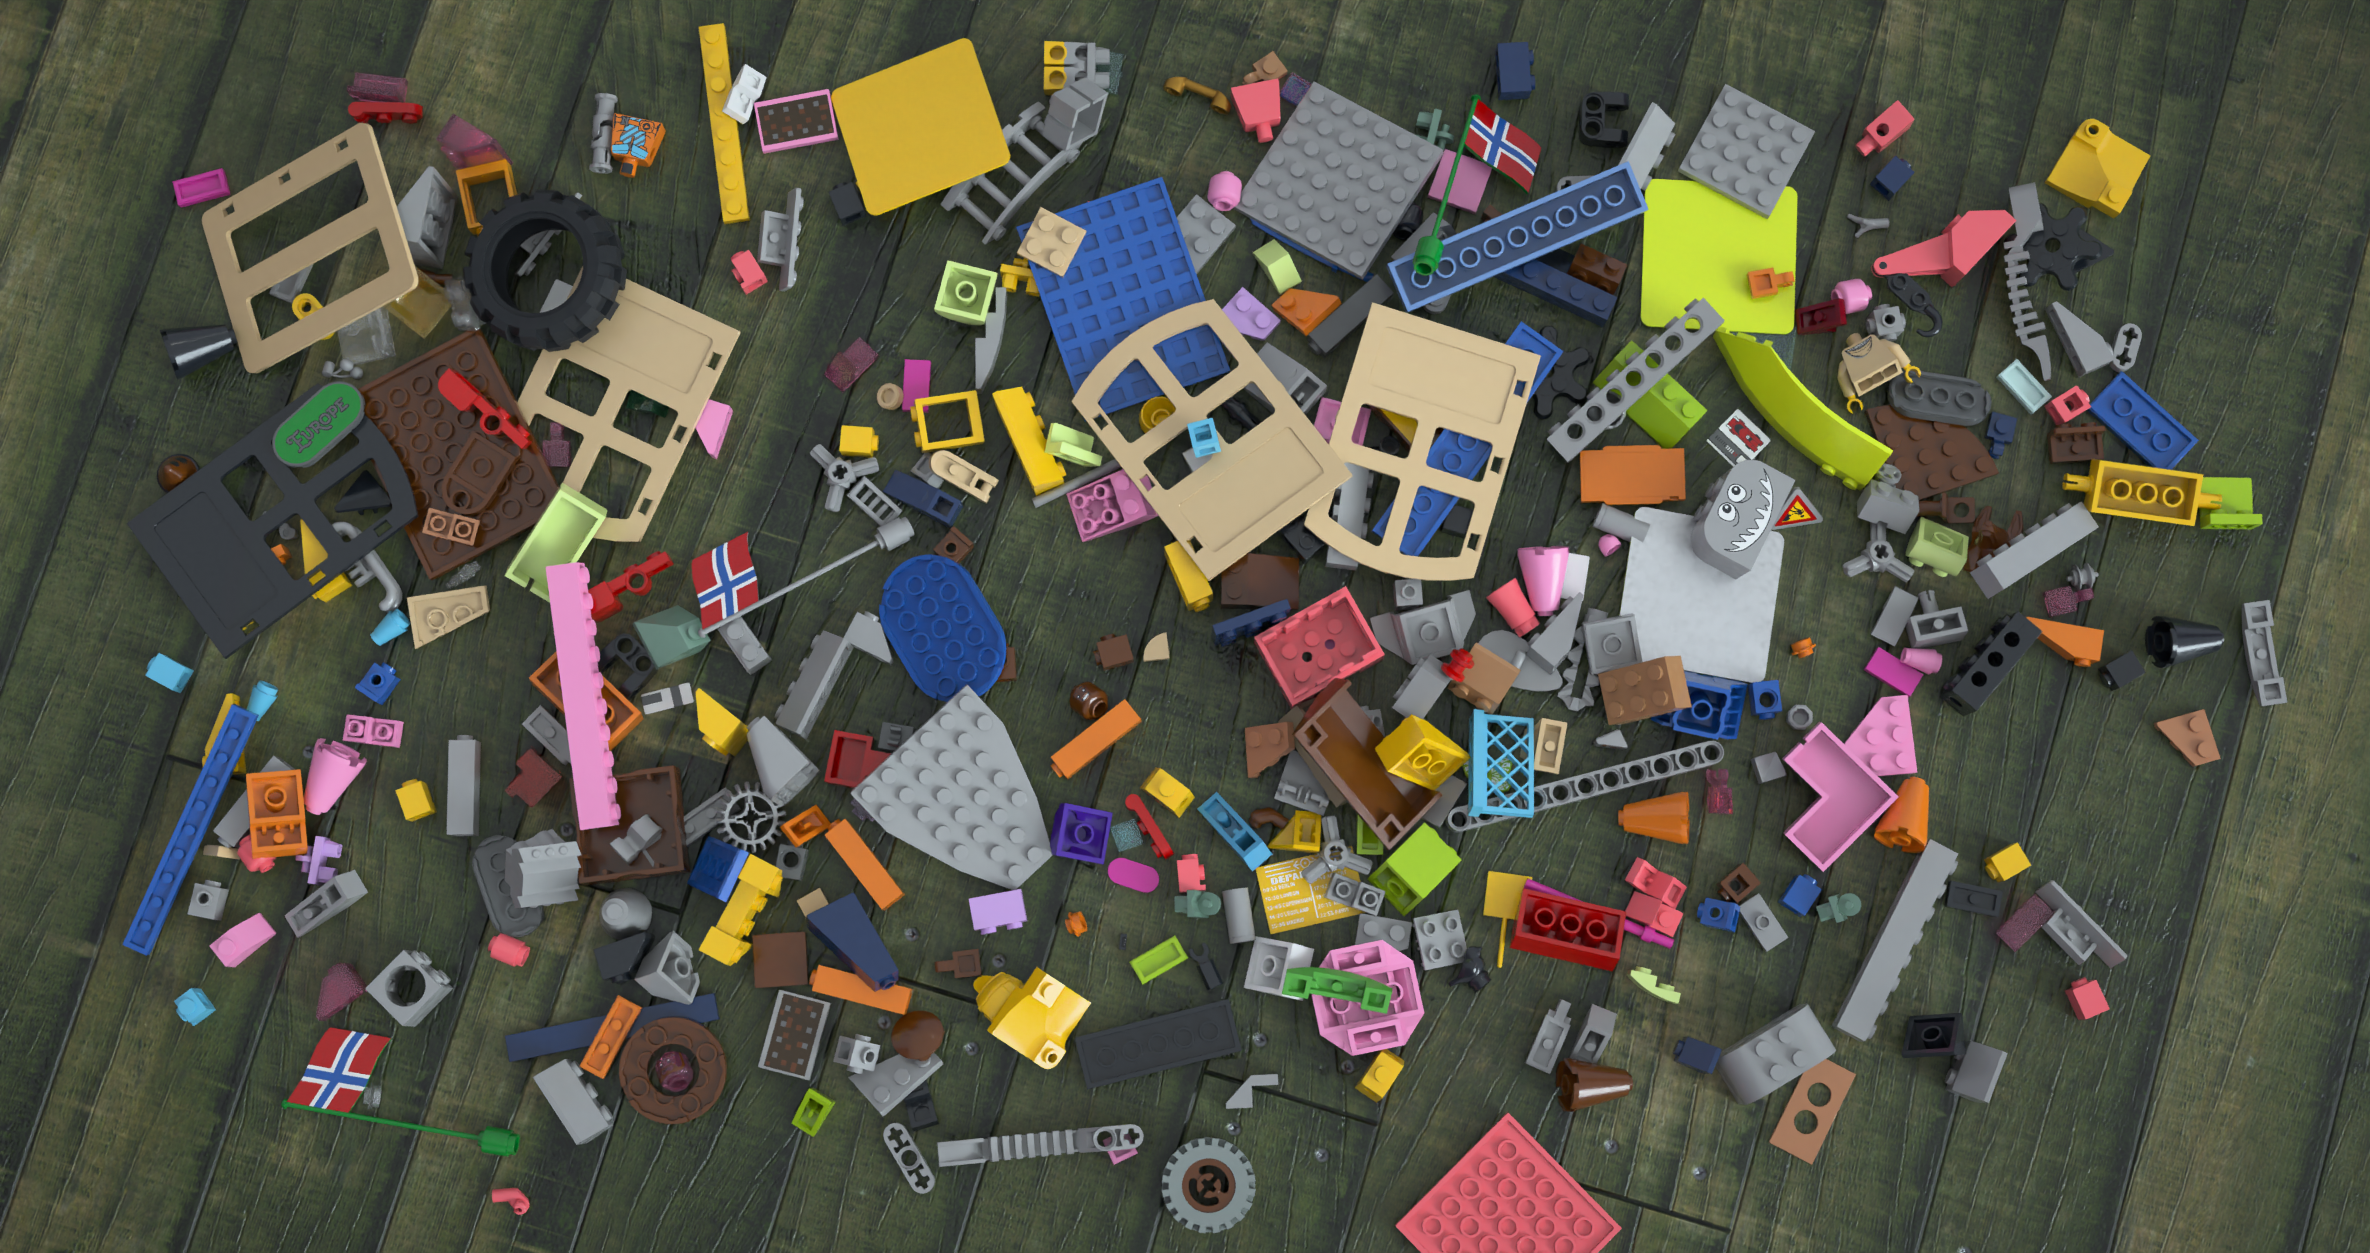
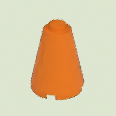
M1910 777V779H1905L1896 793L1899 797L1886 809L1875 828L1874 837L1881 844L1892 849L1895 844L1902 846L1901 851L1920 853L1924 851L1927 845L1929 786L1921 778Z
M1678 792L1625 804L1623 810L1618 812L1619 826H1624V831L1679 844H1688V792Z

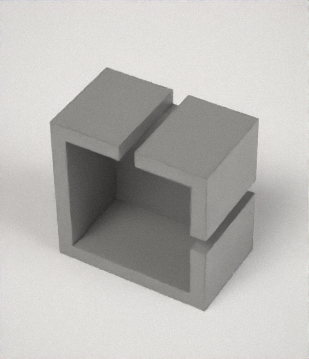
M1085 77L1075 83H1071L1060 91H1056L1049 101V114L1044 121L1045 127L1042 136L1065 152L1098 133L1108 92Z

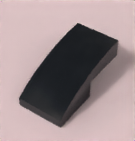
M926 1079L904 1098L913 1132L939 1124Z

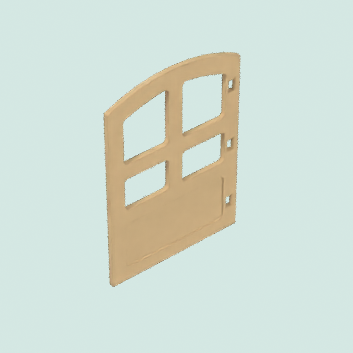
M583 266L569 293L568 298L574 293L580 282ZM626 279L625 289L623 291L618 290L615 299L620 305L610 321L604 318L597 326L599 333L584 343L578 340L572 342L570 348L553 352H548L545 349L542 350L517 403L528 425H530L534 415L541 414L583 435L584 439L563 481L564 484L579 493L603 446L611 447L651 467V473L628 519L605 518L593 536L595 539L615 542H641L741 332ZM714 353L722 355L715 370L708 367ZM562 359L570 360L610 380V385L594 416H588L546 395L548 385ZM630 390H634L678 412V417L662 448H656L614 428L613 422ZM681 425L687 429L679 443L673 438ZM645 498L652 500L646 515L639 512Z
M1214 299L1191 304L1169 312L1130 334L1096 365L1072 400L1079 413L1208 581L1353 477L1352 473L1287 393L1282 383L1276 379ZM1208 325L1239 365L1197 397H1191L1154 351L1153 347L1174 335L1199 326ZM1137 360L1170 400L1176 411L1133 443H1128L1098 405V402L1119 374L1132 361ZM1248 384H1255L1275 409L1274 414L1232 444L1226 443L1216 430L1221 452L1213 453L1212 458L1169 490L1163 489L1145 466L1144 460L1188 429L1187 424L1207 419V414ZM1099 415L1108 424L1103 430L1093 420ZM1148 476L1155 486L1148 491L1140 479ZM1194 537L1203 547L1197 553L1187 542Z
M1372 302L1342 402L1335 417L1336 421L1329 446L1343 463L1354 464L1397 478L1400 482L1380 546H1375L1359 538L1329 517L1328 512L1335 490L1308 509L1304 526L1337 552L1362 565L1384 573L1426 581H1453L1474 578L1541 355ZM1517 380L1526 382L1522 397L1513 394ZM1367 404L1417 421V428L1407 458H1399L1352 442L1351 437L1361 405ZM1437 428L1450 430L1491 444L1492 450L1481 482L1472 481L1427 466V456ZM1494 457L1502 458L1498 474L1490 471ZM1418 487H1427L1471 501L1474 504L1469 526L1458 557L1430 558L1400 553L1399 548ZM1471 533L1479 535L1475 551L1467 548Z

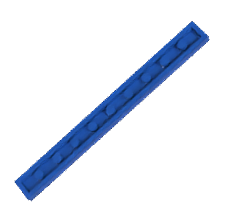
M236 704L231 705L122 945L146 956L151 953L257 721L258 714Z

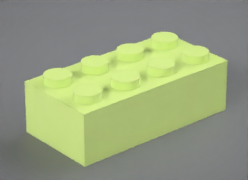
M562 483L511 561L505 576L524 588L527 586L530 577L533 578L534 581L530 591L550 603L546 567L577 562L606 518L607 509Z

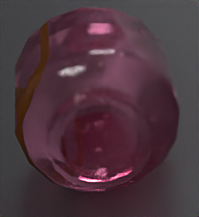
M667 1052L658 1059L655 1065L659 1083L666 1090L673 1092L682 1091L688 1087L693 1079L690 1061L684 1053Z

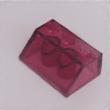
M452 114L436 138L442 146L440 150L447 155L446 158L453 162L452 165L458 170L506 159L510 165L513 163L496 139L455 114Z

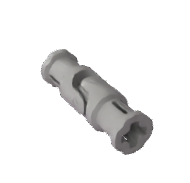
M598 93L594 98L597 101L596 115L593 116L592 128L593 140L591 142V149L593 150L592 164L589 165V169L595 173L608 174L613 169L610 166L614 107L618 98L613 94Z

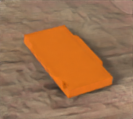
M1659 445L1605 446L1603 450H1582L1579 453L1581 503L1639 505L1661 504L1662 501H1685L1684 448L1661 449Z

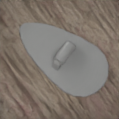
M1504 630L1492 631L1483 636L1479 641V645L1521 670L1511 687L1530 691H1552L1562 686L1563 681L1558 670L1556 669L1550 675L1527 656L1530 648L1528 642L1516 634Z

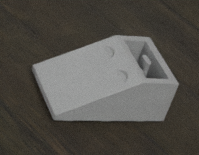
M1268 342L1257 353L1305 415L1325 394L1327 385L1307 368ZM1250 383L1243 388L1274 414L1275 409L1255 384Z

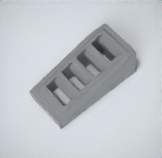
M862 476L846 494L850 500L880 526L896 519L902 512L896 504L865 476ZM864 486H867L869 489L858 499L856 495ZM872 493H875L877 496L866 506L864 502ZM880 500L884 501L885 503L874 513L872 509ZM888 507L893 509L884 520L879 518Z

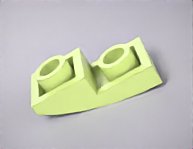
M1636 966L1635 970H1628V978L1639 988L1658 999L1672 1004H1679L1681 993L1674 992V986L1659 983V987H1655L1658 976L1651 975L1652 970Z

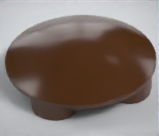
M913 1011L902 1016L896 1022L892 1030L891 1041L894 1049L901 1056L908 1059L926 1061L940 1046L944 1036V1028L939 1018L928 1011Z

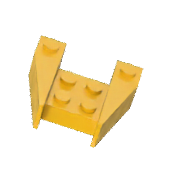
M752 854L748 857L738 876L741 881L716 927L711 926L699 948V951L729 966L737 963L741 956L752 947L753 944L742 938L744 935L748 936L755 924L752 921L755 913L763 910L767 902V898H765L766 893L775 897L780 895L781 881L783 879L782 870Z

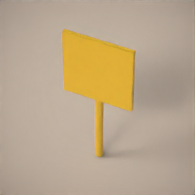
M1488 871L1483 915L1502 918L1497 967L1501 968L1507 919L1515 920L1527 878L1532 880V877Z

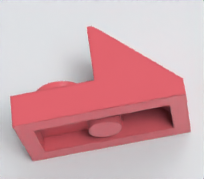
M1636 891L1633 892L1625 910L1626 917L1643 925H1648L1669 937L1674 936L1683 916L1682 912L1663 904L1661 900Z

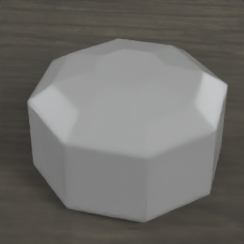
M1794 705L1786 713V723L1793 730H1804L1813 722V712L1806 705Z

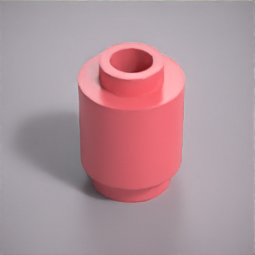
M500 933L498 937L493 936L489 943L488 951H491V958L513 967L516 965L522 967L528 958L530 947L526 946L523 941Z

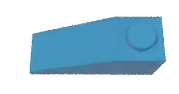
M1217 792L1197 808L1252 872L1272 855L1263 840Z

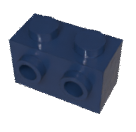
M1528 42L1498 43L1495 50L1498 100L1529 99L1531 91L1535 90V75H1530V66H1533L1534 62L1533 50H1529Z

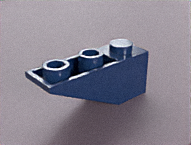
M898 470L894 471L883 490V493L950 529L963 508L960 500Z

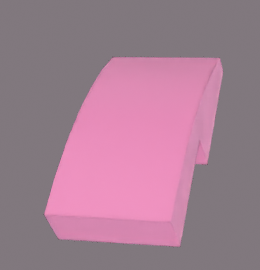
M347 715L343 741L400 748L404 722Z

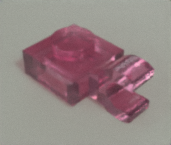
M551 422V441L543 440V455L549 467H570L571 442L563 441L565 426L558 422Z
M2071 586L2043 592L2050 618L2077 611L2076 603L2089 601L2094 598L2092 588L2072 593Z
M1718 769L1717 778L1716 770H1707L1706 779L1712 785V787H1708L1707 797L1710 814H1733L1732 788H1727L1729 776L1727 769Z

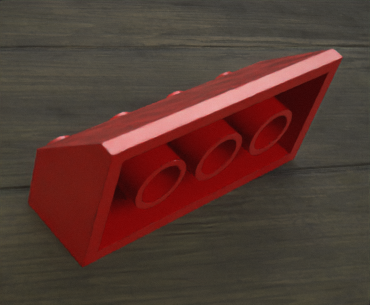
M1523 888L1513 924L1510 948L1613 972L1620 959L1626 911Z

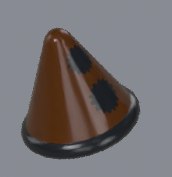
M174 454L165 458L159 465L157 482L164 492L169 493L199 471L200 468L192 457L185 454Z

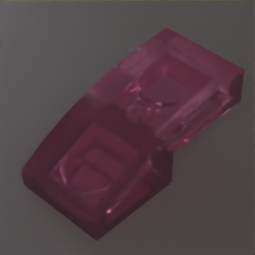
M2034 893L1996 931V934L2016 952L2042 927L2054 912Z

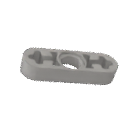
M901 1123L888 1125L883 1133L884 1140L912 1189L920 1194L929 1192L935 1185V1177L909 1131ZM893 1127L895 1130H902L903 1134L900 1135V1139L903 1144L907 1140L911 1144L910 1146L903 1147L898 1153L895 1150V1147L900 1146L897 1140L891 1141L889 1139ZM906 1150H912L917 1155V1161L912 1166H907L902 1162V1154ZM920 1163L924 1167V1169L919 1170L923 1177L928 1175L930 1178L927 1182V1188L923 1186L918 1187L915 1183L919 1180L916 1173L910 1176L908 1172L917 1168Z

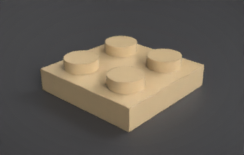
M1040 207L1017 254L1063 278L1087 231Z

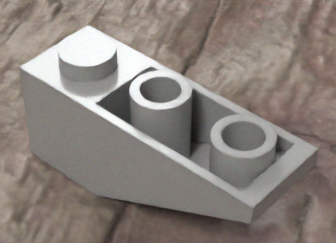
M1580 592L1574 599L1571 596L1568 597L1561 606L1563 611L1558 616L1553 614L1544 625L1546 630L1541 635L1537 632L1528 642L1530 648L1527 656L1550 675L1565 660L1571 649L1584 596Z

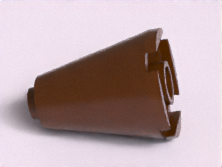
M1564 1058V1061H1560L1557 1066L1556 1087H1561L1562 1095L1558 1096V1101L1565 1112H1573L1625 1097L1633 1088L1632 1076L1625 1069L1572 1058Z

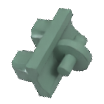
M1434 109L1433 113L1419 112L1416 127L1429 130L1428 137L1416 136L1433 145L1437 141V147L1444 151L1445 144H1452L1454 142V136L1448 133L1450 126L1446 124L1442 125L1441 131H1437L1442 110Z
M1187 890V896H1175L1174 898L1175 912H1183L1187 914V917L1209 918V915H1215L1221 908V900L1215 893Z
M1839 893L1828 897V903L1818 905L1816 908L1821 922L1835 918L1836 923L1848 919L1847 916L1857 914L1862 905L1857 895L1846 893L1840 896Z

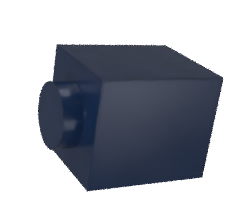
M1895 155L1873 179L1870 185L1889 201L1915 172L1911 170V166L1906 160L1899 159Z

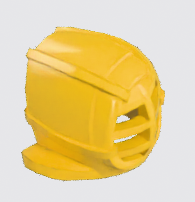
M1000 972L995 976L982 975L974 980L973 986L979 993L976 998L979 1011L984 1013V1016L990 1022H993L1016 986L1021 989L1023 988L1022 980L1004 972Z

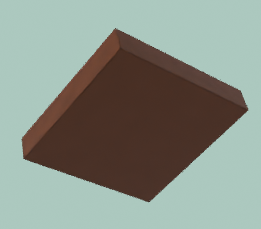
M806 932L752 935L755 988L809 985Z

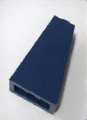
M854 892L806 915L808 929L874 992L880 989L887 990L896 984L899 970Z

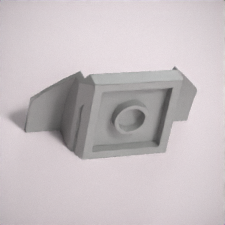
M1470 590L1448 595V600L1399 614L1388 612L1370 617L1378 644L1412 665L1417 664L1421 658L1426 661L1430 654L1435 658L1449 655L1453 649H1463L1464 639L1476 615Z

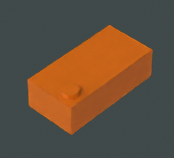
M556 651L529 677V680L565 716ZM603 676L604 684L603 688H601L602 698L605 699L607 704V713L604 715L605 723L610 729L609 751H612L644 718L642 713Z

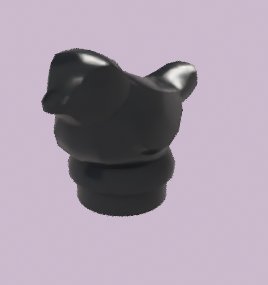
M1471 946L1466 949L1460 972L1455 979L1448 983L1450 987L1466 983L1469 989L1472 988L1477 993L1492 980L1488 976L1489 973L1484 970L1485 962L1481 957L1482 947Z

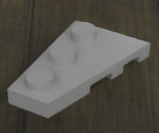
M932 1053L931 1057L926 1061L908 1059L898 1054L876 1064L874 1071L863 1070L862 1074L856 1073L848 1078L883 1117L940 1068L943 1062L935 1053Z

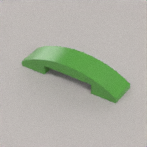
M1300 967L1287 969L1282 994L1308 999L1310 993L1361 1003V1009L1387 1014L1392 988L1368 977L1329 968Z

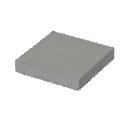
M1625 614L1582 623L1591 675L1642 663L1635 614Z

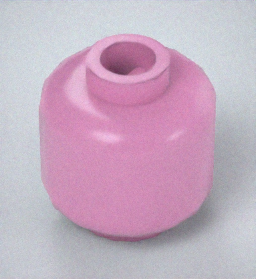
M1228 171L1214 175L1209 181L1208 201L1217 210H1231L1240 202L1241 180Z
M1851 279L1837 283L1835 289L1831 292V300L1837 298L1844 299L1846 314L1864 311L1872 299L1871 288L1865 285L1861 279Z

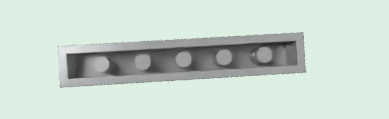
M2082 501L2073 507L2070 503L2066 504L2056 511L2059 516L2056 517L2052 513L2041 520L2042 527L2038 523L2024 531L2027 535L2026 537L2021 533L2009 541L2010 547L2004 544L1993 551L1995 557L1988 554L1976 562L1979 567L1970 572V574L1987 599L2004 590L2099 528Z

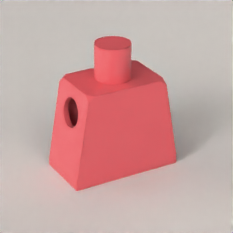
M1278 78L1232 87L1231 100L1244 131H1256L1258 142L1260 143L1273 140L1271 127L1280 125Z
M1897 100L1864 129L1862 133L1864 138L1855 147L1864 157L1873 149L1880 153L1906 132L1915 119ZM1877 131L1883 132L1885 136L1878 135Z

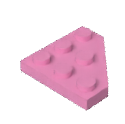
M1908 695L1879 698L1844 743L1878 777L1917 773Z

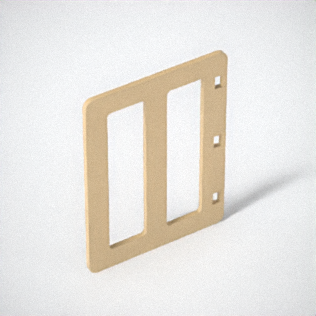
M358 123L207 210L202 216V225L245 369L249 373H259L407 294L418 285V275L374 131L371 125L366 123ZM347 140L348 147L341 150L338 144ZM355 161L358 162L368 195L367 203L241 272L231 239L232 231ZM289 173L291 179L284 183L281 177ZM233 205L235 211L228 215L226 208ZM378 229L389 264V271L268 338L261 339L251 306L252 297Z

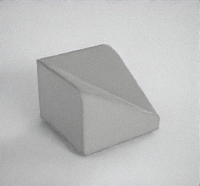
M1776 752L1750 759L1758 784L1786 776L1785 769Z

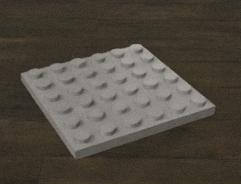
M1313 82L1241 192L1240 202L1234 207V210L1363 280L1444 152L1443 149Z

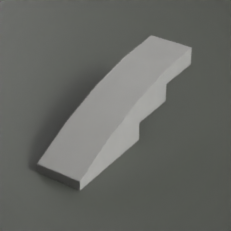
M996 287V313H987L986 338H975L977 394H983L1000 351L1006 322V287Z

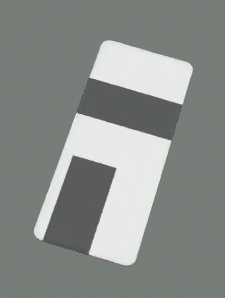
M689 683L641 695L645 714L694 702Z

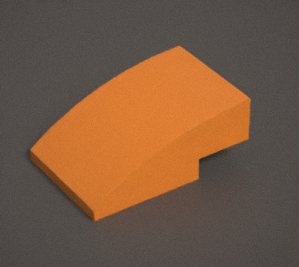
M301 769L246 774L252 859L307 854L308 846Z

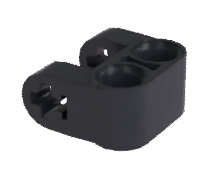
M1590 92L1585 95L1579 108L1578 136L1581 143L1587 146L1603 148H1623L1628 146V131L1605 128V111L1628 110L1629 94L1623 92ZM1594 103L1597 105L1598 110L1591 111L1587 108L1586 104ZM1592 127L1596 129L1597 135H1589L1585 128Z
M620 634L600 651L598 670L601 673L605 672L621 658L634 673L620 686L618 691L626 699L631 700L648 684L658 672V669L655 668L645 647L629 634ZM625 641H632L633 647L631 651L622 653L621 645ZM643 659H650L651 666L647 671H640L639 664Z

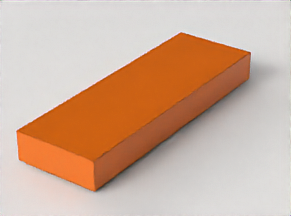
M618 995L579 1067L604 1079L643 1007Z

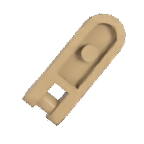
M937 451L929 459V468L933 474L987 504L990 498L989 493L992 487H996L998 479L949 451ZM978 479L984 482L980 490L974 487Z

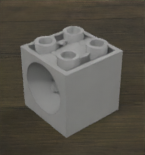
M403 950L365 989L402 1026L416 1027L453 987L449 984L451 979L440 969L436 971L430 965L432 960L424 952L420 951L418 953L416 950ZM406 971H420L424 976L425 992L418 1002L404 1003L399 996L398 983Z

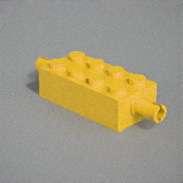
M2091 459L2088 477L2065 473L2063 480L2074 481V483H2062L2063 490L2085 492L2084 506L2090 512L2195 526L2198 508L2218 510L2221 508V504L2211 503V501L2222 502L2221 494L2201 492L2203 474Z

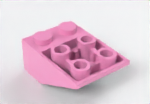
M1123 469L1067 493L1082 542L1141 524L1158 516ZM1146 476L1140 479L1146 489L1150 491L1152 486L1149 477Z

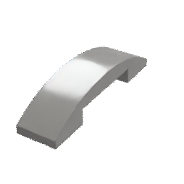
M2270 600L2242 604V633L2245 657L2253 690L2260 706L2287 703L2284 680L2278 674L2270 626H2274Z

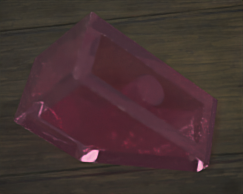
M340 962L327 971L329 975L322 980L316 1018L319 1021H327L367 992L365 989L367 985L352 964L344 963L342 965Z

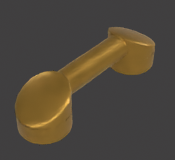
M1172 77L1164 83L1163 90L1171 95L1181 96L1184 89L1212 99L1210 104L1212 110L1224 115H1228L1230 112L1231 104L1219 90L1204 86L1186 77Z

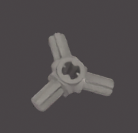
M821 444L816 445L810 452V456L825 469L824 474L828 477L827 485L830 488L825 509L832 512L840 510L844 492L850 489L852 483L857 482L856 478L879 471V465L875 457L852 463L851 460L844 461L840 457L835 458ZM840 469H843L845 472L843 479H839L837 476Z
M1880 520L1877 524L1870 522V541L1866 543V549L1861 551V556L1844 563L1842 566L1844 574L1848 577L1855 576L1865 570L1870 572L1880 571L1882 573L1886 570L1904 582L1910 580L1914 570L1894 557L1896 553L1893 552L1890 543L1886 541V523Z
M1335 816L1323 817L1321 823L1325 842L1321 843L1322 850L1317 853L1319 858L1301 872L1303 878L1309 884H1312L1328 870L1333 872L1337 868L1343 870L1344 867L1368 875L1373 862L1351 853V848L1345 846L1343 839L1340 840L1337 818ZM1333 848V851L1336 849L1340 851L1339 861H1336V858L1334 860L1329 858L1331 854L1329 849Z

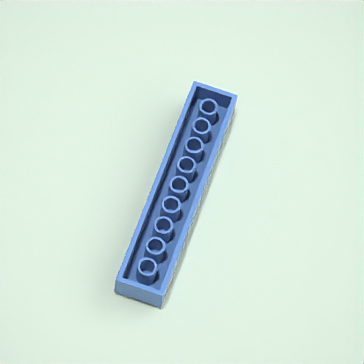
M1628 161L1442 240L1441 242L1444 245L1437 270L1431 275L1424 276L1414 270L1413 258L1415 252L1388 263L1386 267L1403 308L1408 313L1644 213L1649 209Z

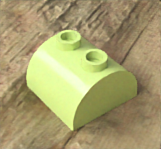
M947 260L934 308L935 312L960 323L984 325L998 273Z
M1920 517L1909 540L1906 556L1909 557L1910 563L1915 566L1921 567L1924 563L1932 566L1933 572L1941 577H1946L1947 574L1957 576L1967 561L1969 537L1924 517Z

